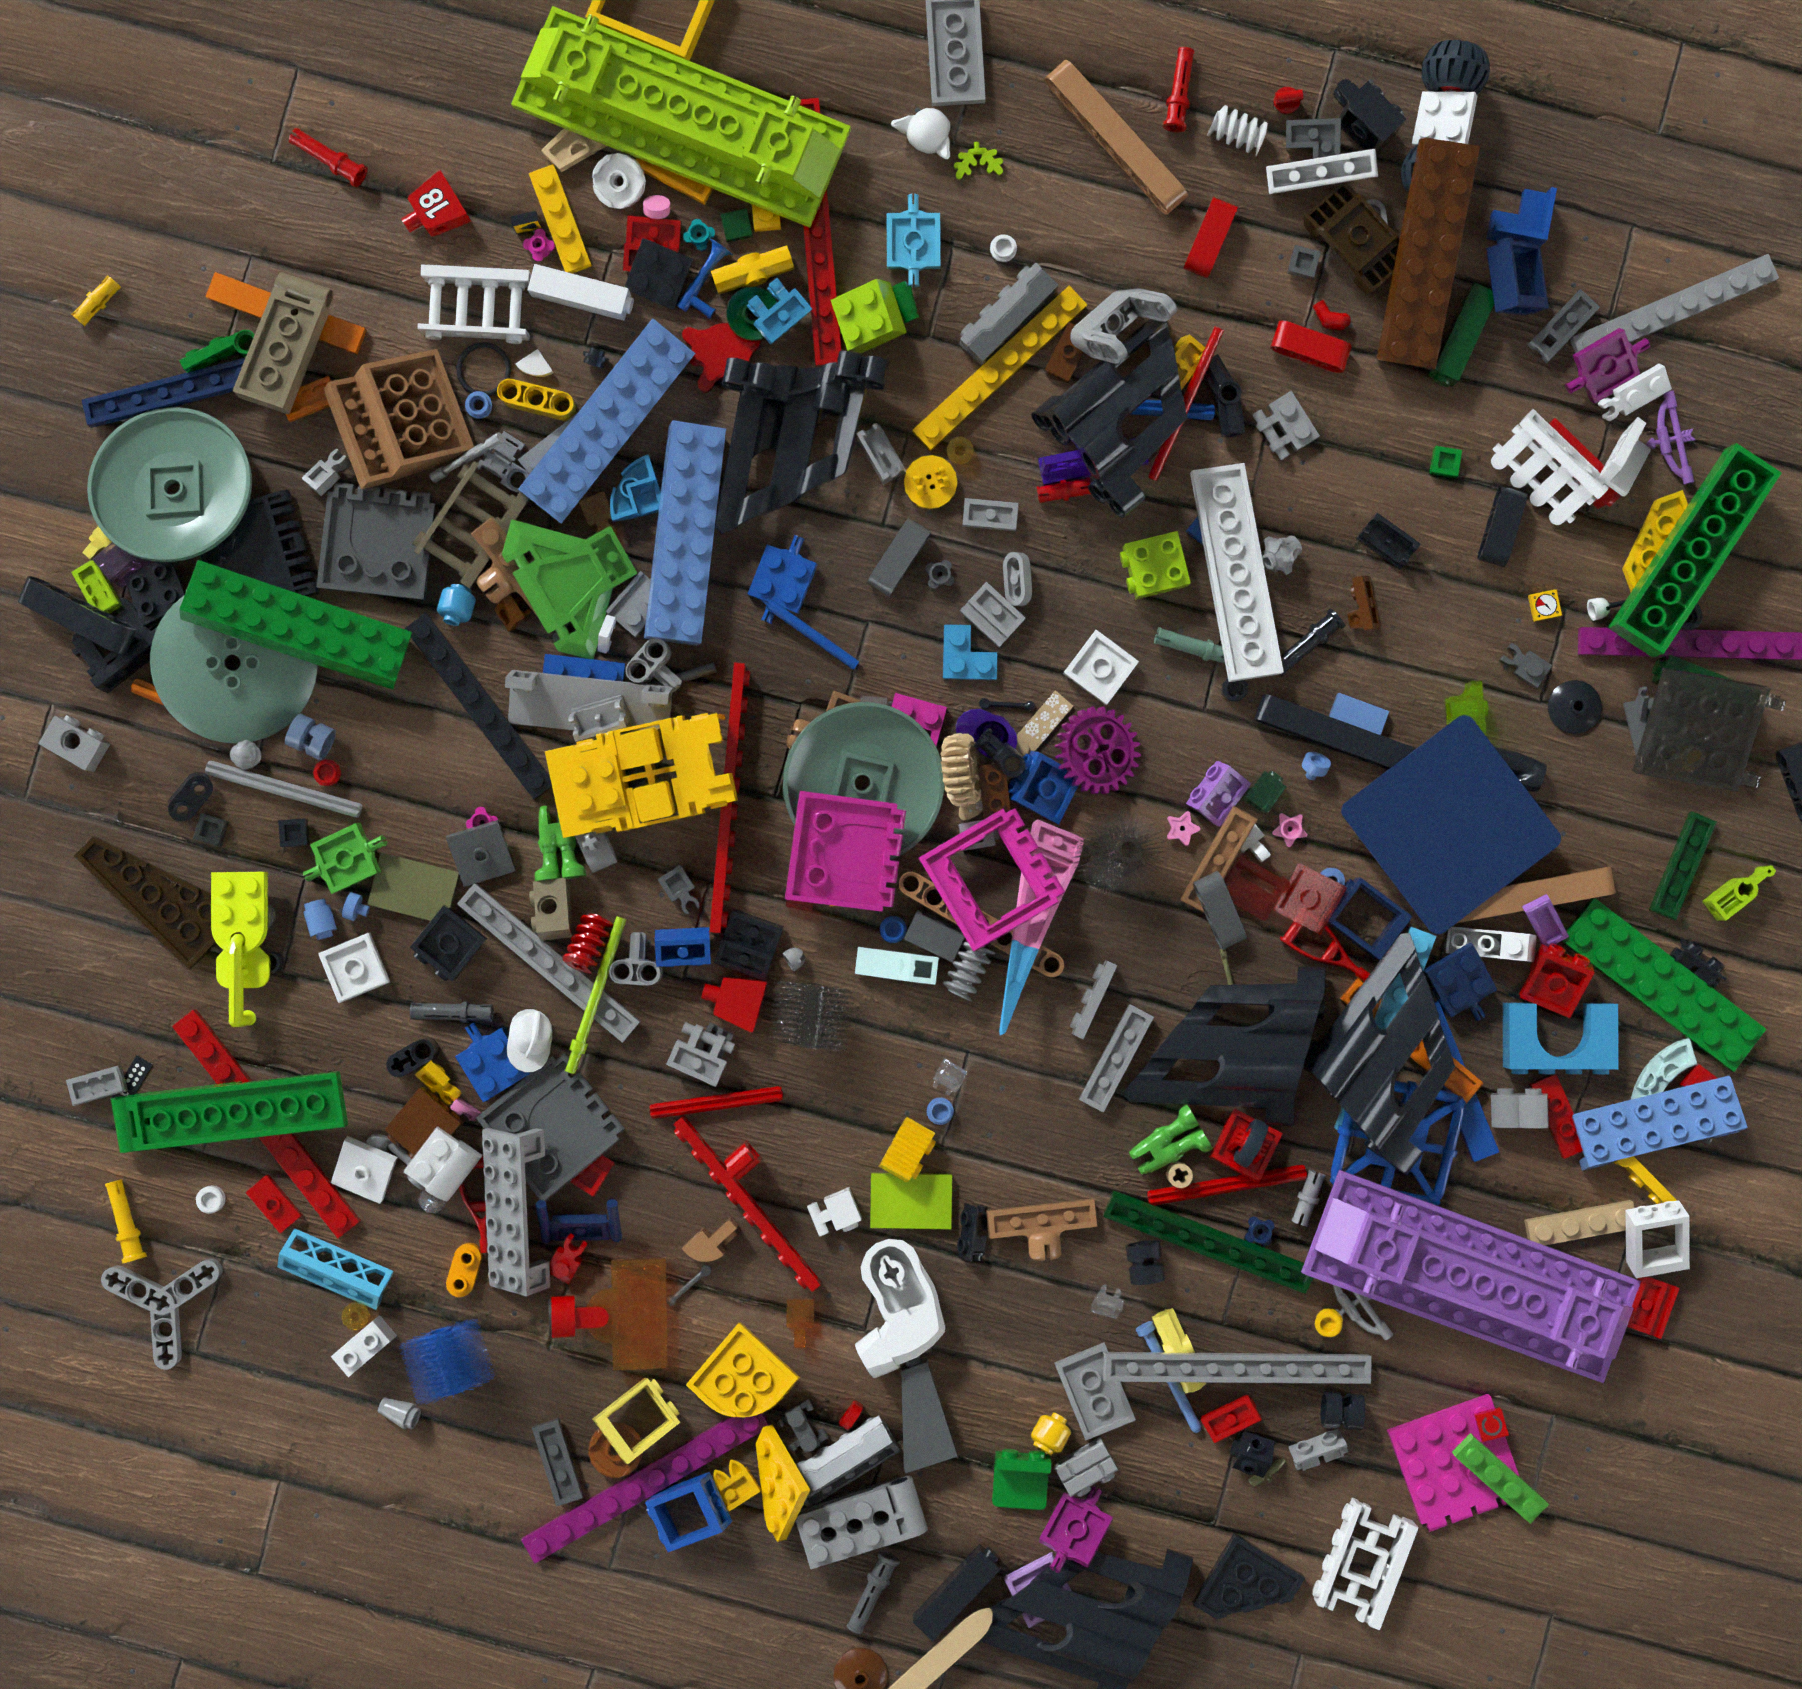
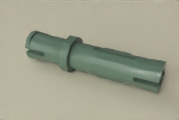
M1161 627L1157 629L1158 635H1155L1154 644L1199 656L1204 661L1213 660L1225 664L1222 646L1214 644L1212 640L1203 641L1165 630Z

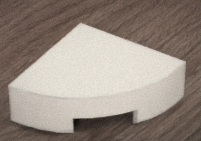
M538 349L516 363L523 373L531 376L546 377L554 373Z
M610 615L605 617L598 635L599 652L606 654L609 652L612 643L610 637L616 626V617Z

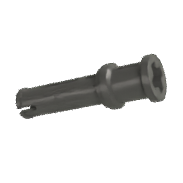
M879 1550L877 1554L878 1560L873 1570L867 1574L868 1584L858 1601L850 1621L846 1625L854 1633L862 1634L882 1590L889 1587V1579L895 1567L900 1565L901 1561L887 1551ZM870 1597V1600H869V1602H868V1604H867V1606H866V1608H865L863 1614H861L862 1611H863V1609H864V1607H865V1605H866V1603H867L868 1598Z

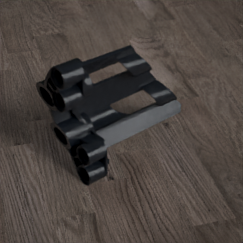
M1147 320L1122 342L1128 352V356L1119 364L1101 360L1061 396H1051L1031 413L1034 423L1045 432L1050 430L1053 437L1060 444L1067 445L1072 440L1079 449L1085 466L1093 476L1094 481L1088 485L1091 495L1102 504L1108 502L1112 511L1121 518H1125L1145 500L1144 493L1131 476L1187 419L1175 352L1167 321ZM1149 340L1151 355L1125 378L1121 376L1116 368ZM1159 389L1163 415L1134 440H1128L1122 433V421Z
M839 351L837 362L827 363L816 368H797L789 365L753 364L739 358H727L722 386L739 392L740 396L715 527L721 534L738 528L752 518L763 514L767 515L798 500L811 489L829 483L847 473L867 390L885 389L889 360L876 356L863 357L858 353L850 351ZM833 411L839 412L832 455L808 466L815 429L828 414ZM775 449L777 452L770 486L745 497L752 458L764 450Z
M1410 933L1399 934L1322 1041L1318 1044L1311 1039L1303 1067L1304 1070L1310 1072L1319 1080L1328 1093L1355 1121L1368 1138L1364 1145L1405 1175H1408L1423 1154L1421 1150L1409 1142V1139L1455 1068L1439 1021V1015ZM1400 973L1408 999L1388 1027L1381 1029L1375 1023L1372 1011ZM1422 1040L1431 1068L1408 1100L1403 1103L1394 1096L1396 1076Z
M1298 966L1297 983L1210 985L1185 1018L1173 1029L1152 1055L1150 1061L1130 1083L1123 1094L1129 1102L1266 1108L1267 1125L1294 1126L1295 1095L1316 1021L1317 1019H1324L1326 967ZM1223 1004L1269 1006V1017L1250 1027L1207 1025ZM1179 1059L1218 1060L1220 1063L1218 1073L1208 1082L1162 1080Z
M1167 1548L1163 1566L1159 1569L1096 1552L1088 1568L1066 1559L1060 1573L1055 1572L1056 1568L1053 1571L1048 1566L1026 1587L1009 1599L1006 1598L990 1608L993 1611L992 1623L987 1633L979 1641L1098 1682L1097 1689H1127L1130 1681H1133L1142 1670L1151 1649L1180 1606L1183 1593L1187 1587L1193 1557ZM1085 1570L1128 1585L1124 1601L1114 1604L1104 1603L1063 1589L1062 1587L1074 1576ZM1027 1613L1065 1626L1067 1633L1063 1641L1059 1644H1053L1009 1629L1006 1626L1021 1614Z

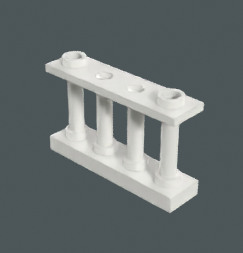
M421 265V276L431 286L429 324L418 323V330L422 335H425V338L441 340L442 336L506 339V342L511 344H521L522 340L530 341V335L527 330L520 329L522 291L525 290V287L528 288L531 279L529 270ZM445 283L455 284L458 287L456 325H440L441 291ZM471 285H482V288H484L482 327L466 326L468 288H471ZM498 286H508L511 290L509 328L493 327L495 289H498Z

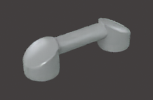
M371 1134L366 1140L368 1145L384 1152L389 1149L406 1165L412 1160L405 1148L392 1143L386 1135ZM407 1175L408 1180L421 1190L425 1189L423 1185Z

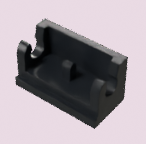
M1378 512L1370 518L1356 538L1398 570L1407 564L1410 556L1421 545V543Z

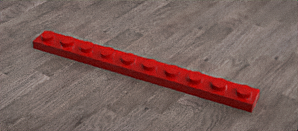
M819 98L800 99V106L820 113ZM827 189L811 227L803 225L816 367L837 362L839 351H841L839 324L831 303V299L837 296Z
M734 662L724 774L732 773L736 794H739L740 778L736 777V767H742L743 751H738L739 740H744L745 724L740 723L741 713H747L748 697H743L744 686L749 687L750 671L745 670V663ZM729 802L727 806L721 807L709 931L713 933H721L722 928H727L728 912H724L723 909L724 901H729L731 889V885H726L727 874H732L733 858H728L729 847H734L736 831H731L732 820L737 821L738 804H733V802Z
M193 1009L172 1026L216 1084L242 1081V1083L252 1082L251 1078L197 1009ZM293 1133L259 1137L337 1239L361 1221Z

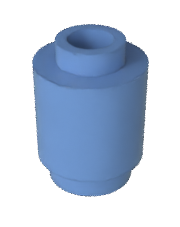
M325 899L304 904L305 911L303 914L310 937L316 936L317 940L332 937V931L336 930L337 927L330 904H327Z

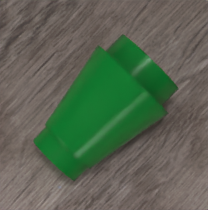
M906 281L892 286L904 323L906 324L917 319L919 315L912 287L908 286Z

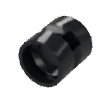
M1159 1240L1138 1241L1125 1245L1127 1261L1132 1263V1266L1128 1268L1132 1285L1154 1284L1165 1280L1163 1263L1159 1262V1259L1162 1257Z
M1324 1391L1320 1406L1321 1426L1338 1429L1343 1425L1346 1430L1361 1431L1365 1421L1364 1396L1347 1393L1345 1397H1342L1339 1392Z

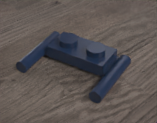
M615 1199L607 1201L609 1220L607 1214L553 1215L552 1221H549L546 1202L539 1200L535 1204L543 1243H549L551 1240L565 1241L570 1233L575 1235L572 1241L612 1239L614 1242H619L622 1240L618 1202Z

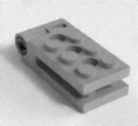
M898 1476L827 1498L809 1509L806 1506H802L796 1519L810 1569L901 1542L928 1531L912 1476ZM882 1510L888 1515L885 1518H878L874 1514ZM851 1519H859L862 1524L852 1526L849 1524V1521ZM825 1527H832L836 1532L826 1534L823 1532V1529Z

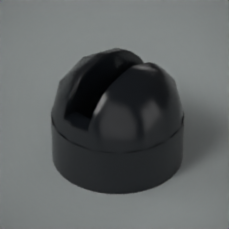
M267 952L266 954L270 958V974L280 972L284 968V957L277 952Z

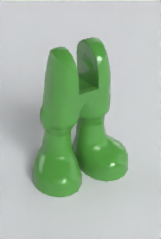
M541 806L539 810L538 845L543 853V866L535 872V881L561 878L556 855L558 847L562 853V878L573 879L586 876L585 867L577 862L575 856L576 837L563 838L560 821L559 823L551 824L548 806Z
M1188 1105L1183 1106L1179 1110L1178 1118L1173 1123L1156 1128L1151 1135L1129 1151L1132 1159L1138 1158L1149 1151L1152 1153L1153 1158L1138 1167L1142 1175L1158 1170L1169 1163L1177 1162L1189 1150L1198 1149L1202 1152H1208L1213 1149L1201 1127L1193 1130L1181 1140L1172 1142L1175 1136L1199 1126Z

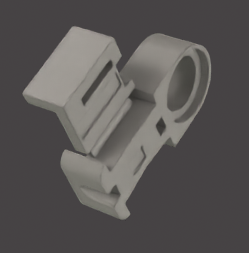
M503 431L504 442L494 448L495 452L493 454V449H487L483 459L478 462L477 468L479 470L482 468L487 469L502 479L501 484L519 493L521 491L512 485L511 477L514 473L521 472L527 478L529 473L512 461L516 460L513 456L517 450H522L526 445ZM508 438V440H509L510 442L514 443L515 445H517L518 448H517L516 446H514L513 444L509 443L508 441H506V439Z

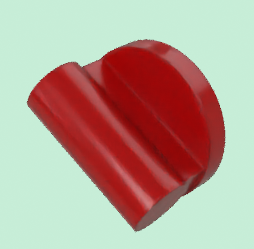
M1292 87L1279 89L1275 93L1273 100L1276 110L1282 114L1294 113L1299 108L1301 100H1303V90H1296Z

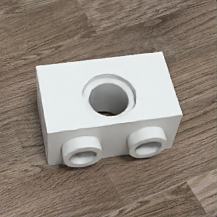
M379 1315L331 1357L349 1377L397 1335Z

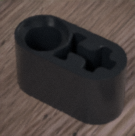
M423 1038L411 1043L388 1058L386 1063L388 1072L394 1077H402L416 1071L430 1060L433 1061L438 1057L440 1052L439 1044L432 1038ZM422 1043L429 1045L431 1049V1054L428 1058L421 1056L419 1053V1047ZM412 1057L413 1061L398 1069L396 1064L400 1062L399 1060Z

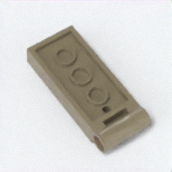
M283 272L277 275L270 298L233 388V392L239 398L288 415L290 414L328 317L329 310L327 309H329L333 301V289Z

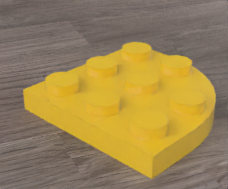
M740 1322L689 1380L686 1386L705 1404L718 1413L730 1417H751L764 1413L778 1404L800 1377Z

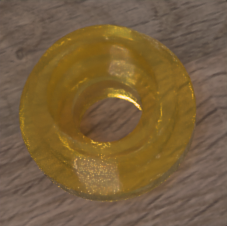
M964 437L952 439L947 446V456L955 464H965L973 456V445ZM963 447L965 454L959 456L955 453V449Z
M359 1302L347 1305L342 1312L343 1324L351 1330H359L369 1321L370 1315L367 1307ZM352 1312L358 1313V1321L351 1319Z

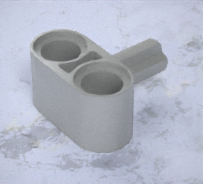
M658 638L648 640L626 666V675L634 683L646 684L655 678L662 685L673 687V692L682 684V680L665 666L671 657V649L667 643ZM656 645H662L664 649L662 656L659 658H653L651 655V650ZM639 665H644L646 674L642 678L636 679L634 677L635 668Z
M595 831L575 836L593 873L618 862L606 832L596 834Z
M632 932L630 934L629 958L617 960L610 966L609 974L614 982L630 985H653L662 979V966L656 967V961L645 959L646 933ZM620 964H625L629 968L630 973L626 979H621L616 973V969ZM647 965H651L656 969L657 975L654 980H647L643 975V970Z

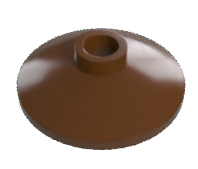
M854 1648L848 1650L838 1659L835 1665L834 1683L837 1689H885L887 1684L888 1672L886 1664L881 1656L871 1649ZM858 1675H863L866 1679L864 1682L859 1683L855 1678Z

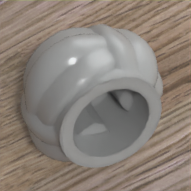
M249 740L238 742L230 751L231 760L242 770L253 768L260 762L262 757L260 749Z

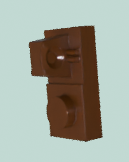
M1358 576L1352 578L1351 594L1353 599L1357 600L1359 609L1347 613L1350 629L1364 628V631L1381 629L1371 577Z

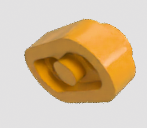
M464 1243L454 1253L446 1287L448 1292L455 1297L468 1295L475 1286L483 1254L480 1252V1247L474 1243ZM464 1253L471 1255V1262L464 1261ZM457 1279L464 1282L463 1288L456 1286L455 1281Z

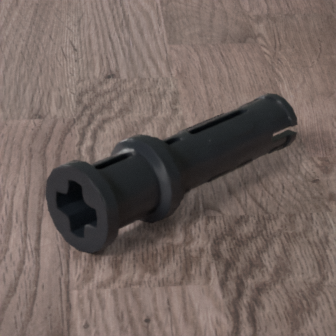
M1331 608L1327 610L1325 617L1316 624L1312 623L1309 626V632L1281 655L1283 673L1279 674L1281 677L1318 644H1326L1328 638L1339 628L1343 629L1346 627L1343 620Z

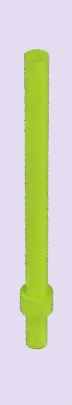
M616 916L576 1039H572L569 1048L571 1054L565 1069L566 1072L576 1074L581 1056L586 1052L588 1046L586 1041L609 975L610 966L613 963L627 921L625 918Z

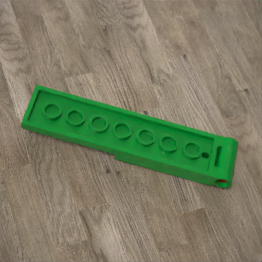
M340 1071L138 1093L111 1099L120 1153L341 1128L348 1125Z

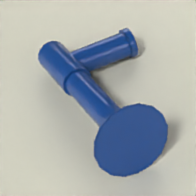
M710 239L712 249L707 261L676 305L684 312H687L689 307L692 306L706 315L708 319L713 317L716 309L696 296L716 264L724 256H733L729 250L713 239Z

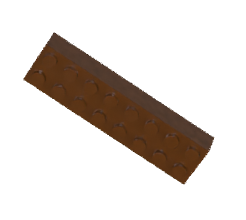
M1432 138L1419 139L1376 360L1436 369L1480 146Z

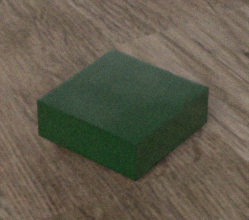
M747 209L721 214L727 243L753 237Z

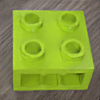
M1178 531L1126 543L1123 546V552H1120L1123 568H1128L1130 578H1126L1128 591L1130 594L1134 593L1135 600L1185 588L1191 583Z

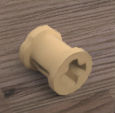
M1177 1161L1167 1166L1165 1175L1173 1186L1184 1188L1191 1183L1193 1174L1185 1163ZM1178 1168L1181 1171H1185L1182 1174L1183 1179L1180 1181L1177 1178H1173L1176 1175L1175 1170Z

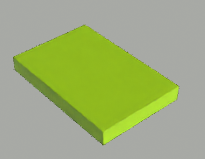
M871 1173L870 1228L951 1229L952 1174L919 1173L916 1179L911 1177L908 1182H904L890 1173Z

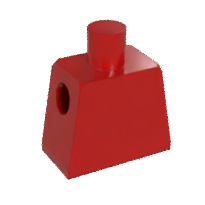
M723 977L721 987L705 983L701 999L716 1003L713 1012L715 1016L753 1033L768 982Z

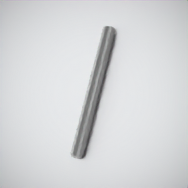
M208 761L205 768L207 775L352 817H359L362 811V804L215 761Z

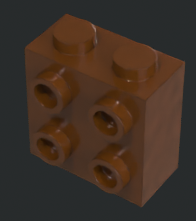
M423 1086L416 1091L384 1130L389 1134L387 1136L388 1139L399 1147L401 1145L409 1151L408 1156L413 1159L437 1126L453 1136L464 1124L465 1120L451 1110L446 1103L426 1086Z

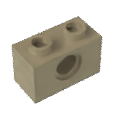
M566 878L534 881V891L529 892L531 907H535V916L531 917L533 933H537L541 941L572 937L573 923L570 886ZM551 905L557 906L552 914L544 913L547 907Z

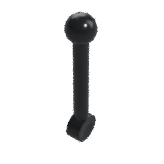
M982 698L979 702V706L982 709H987L988 707L1025 708L1027 711L1035 709L1033 701H1027L1026 703L995 702Z

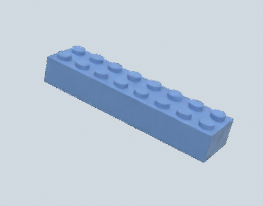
M652 318L518 490L558 522L562 523L692 359L695 352Z
M674 420L668 426L644 639L658 638L665 642L695 646L701 644L726 434L725 428Z

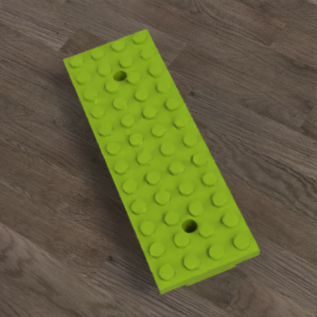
M552 6L521 75L520 84L511 103L513 108L809 228L811 227L850 134V125L800 106L801 100L797 97L795 100V96H791L789 101L601 26L597 24L599 19L591 14L588 15L586 20Z

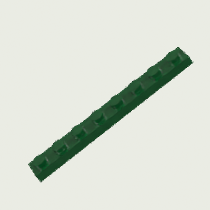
M1114 1190L1104 1210L1103 1217L1304 1294H1306L1314 1279L1301 1272L1304 1265L1301 1261Z

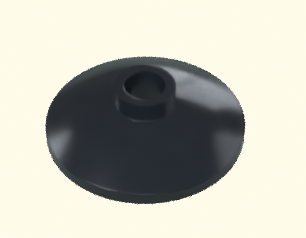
M1579 680L1564 682L1558 685L1549 697V717L1553 724L1563 732L1570 734L1586 732L1595 726L1601 716V698L1595 688L1586 682ZM1576 701L1580 702L1582 705L1580 711H1576L1574 709V703Z

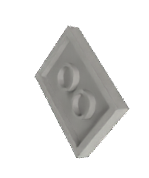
M1104 1342L1054 1362L1085 1440L1136 1420L1121 1382H1106L1103 1380L1104 1352H1108Z

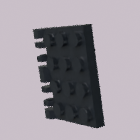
M281 490L249 500L241 521L232 533L216 547L200 555L203 562L307 597L320 593L319 588L316 587L317 582H310L300 586L295 585L313 580L315 578L314 572H304L296 576L292 575L291 568L309 564V556H302L291 560L287 558L307 552L302 532H295L285 536L280 534L298 529L300 527L299 521L292 520L283 524H277L276 517L290 515L295 512L294 505L282 506L293 501L290 490Z

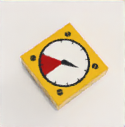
M1557 589L1528 595L1533 622L1562 616Z

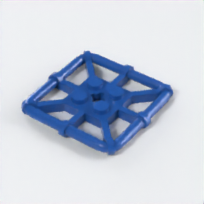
M1395 1081L1394 1091L1403 1093L1401 1102L1405 1103L1418 1085L1413 1081H1407V1083ZM1440 1090L1435 1100L1446 1103L1423 1117L1409 1139V1142L1422 1152L1424 1150L1443 1154L1434 1190L1431 1189L1419 1169L1421 1155L1410 1172L1413 1173L1426 1196L1399 1191L1434 1205L1440 1204V1200L1445 1193L1453 1157H1457L1458 1150L1456 1145L1466 1103L1462 1096ZM1345 1111L1342 1125H1339L1337 1131L1339 1138L1331 1167L1330 1182L1334 1185L1339 1170L1354 1175L1369 1164L1385 1166L1381 1185L1391 1188L1396 1168L1367 1147L1363 1157L1342 1169L1350 1136L1368 1139L1360 1129L1353 1127L1354 1120ZM1453 1111L1445 1146L1426 1142L1429 1126Z

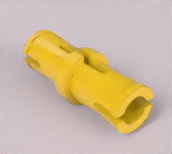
M107 275L92 293L89 291L86 294L87 298L71 315L82 325L86 326L100 309L104 310L106 308L105 304L121 286Z

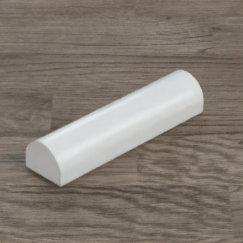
M1375 149L1266 166L1269 194L1378 177Z

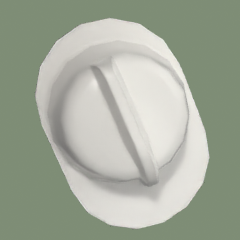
M525 1009L518 1012L510 1024L507 1056L510 1063L520 1071L534 1072L541 1069L548 1060L552 1041V1025L542 1012L534 1009Z

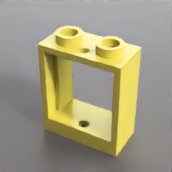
M648 1378L642 1379L593 1418V1421L626 1464L633 1461L680 1423L677 1419L680 1413L671 1401L666 1404L661 1397L663 1390L655 1379L651 1382ZM645 1389L667 1421L630 1449L608 1417Z

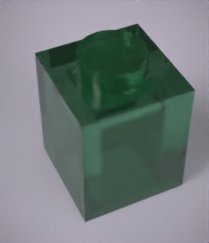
M1270 770L1269 773L1263 771L1258 775L1242 799L1265 814L1270 811L1287 786L1282 783L1284 779L1274 771Z

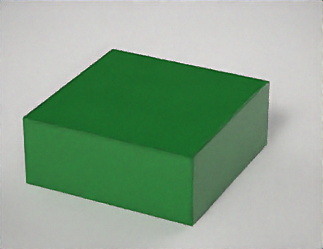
M1435 446L1433 448L1429 474L1457 478L1462 450Z

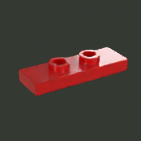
M1550 1074L1530 1083L1531 1088H1540L1542 1093L1548 1094V1128L1561 1157L1566 1159L1582 1152L1583 1150L1572 1119L1574 1113L1557 1074Z

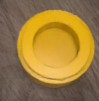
M1326 1308L1317 1314L1315 1328L1322 1336L1335 1337L1342 1329L1343 1319L1338 1311Z

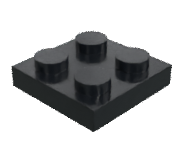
M642 238L625 288H628L634 294L675 310L694 259L651 240Z

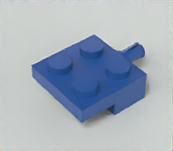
M475 1022L464 1028L473 1042L466 1050L455 1057L482 1102L487 1101L531 1073L520 1071L510 1063L507 1056L509 1033L505 1027L485 1036L481 1035Z

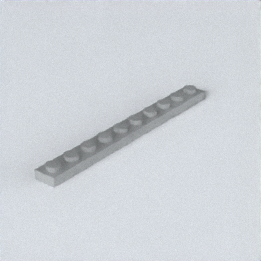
M1104 1352L1103 1380L1106 1382L1371 1384V1356L1368 1354Z

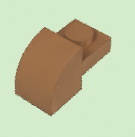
M731 1217L712 1235L703 1227L684 1244L682 1250L689 1257L697 1261H714L725 1253V1249L720 1243L723 1242L726 1245L737 1235L735 1230L738 1227V1223Z

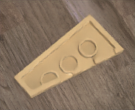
M563 129L541 151L562 173L605 148L606 145Z

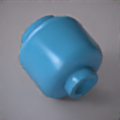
M451 584V587H446L442 590L437 612L444 618L443 621L446 624L459 626V623H465L470 620L476 598L471 593L470 588L460 584Z

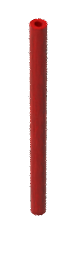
M1214 326L1183 396L1186 414H1188L1224 333L1223 329ZM1183 423L1162 444L1148 478L1158 481Z

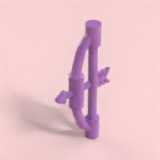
M1669 391L1663 394L1664 401L1658 411L1656 429L1658 440L1651 438L1646 443V446L1655 449V445H1659L1661 455L1664 456L1670 469L1677 476L1681 477L1683 484L1686 485L1695 481L1692 468L1688 464L1684 442L1696 439L1691 436L1693 429L1681 432L1676 411L1674 391ZM1666 409H1669L1675 435L1673 437H1669L1667 427H1665ZM1676 441L1682 466L1681 469L1678 468L1671 455L1672 448L1670 442Z

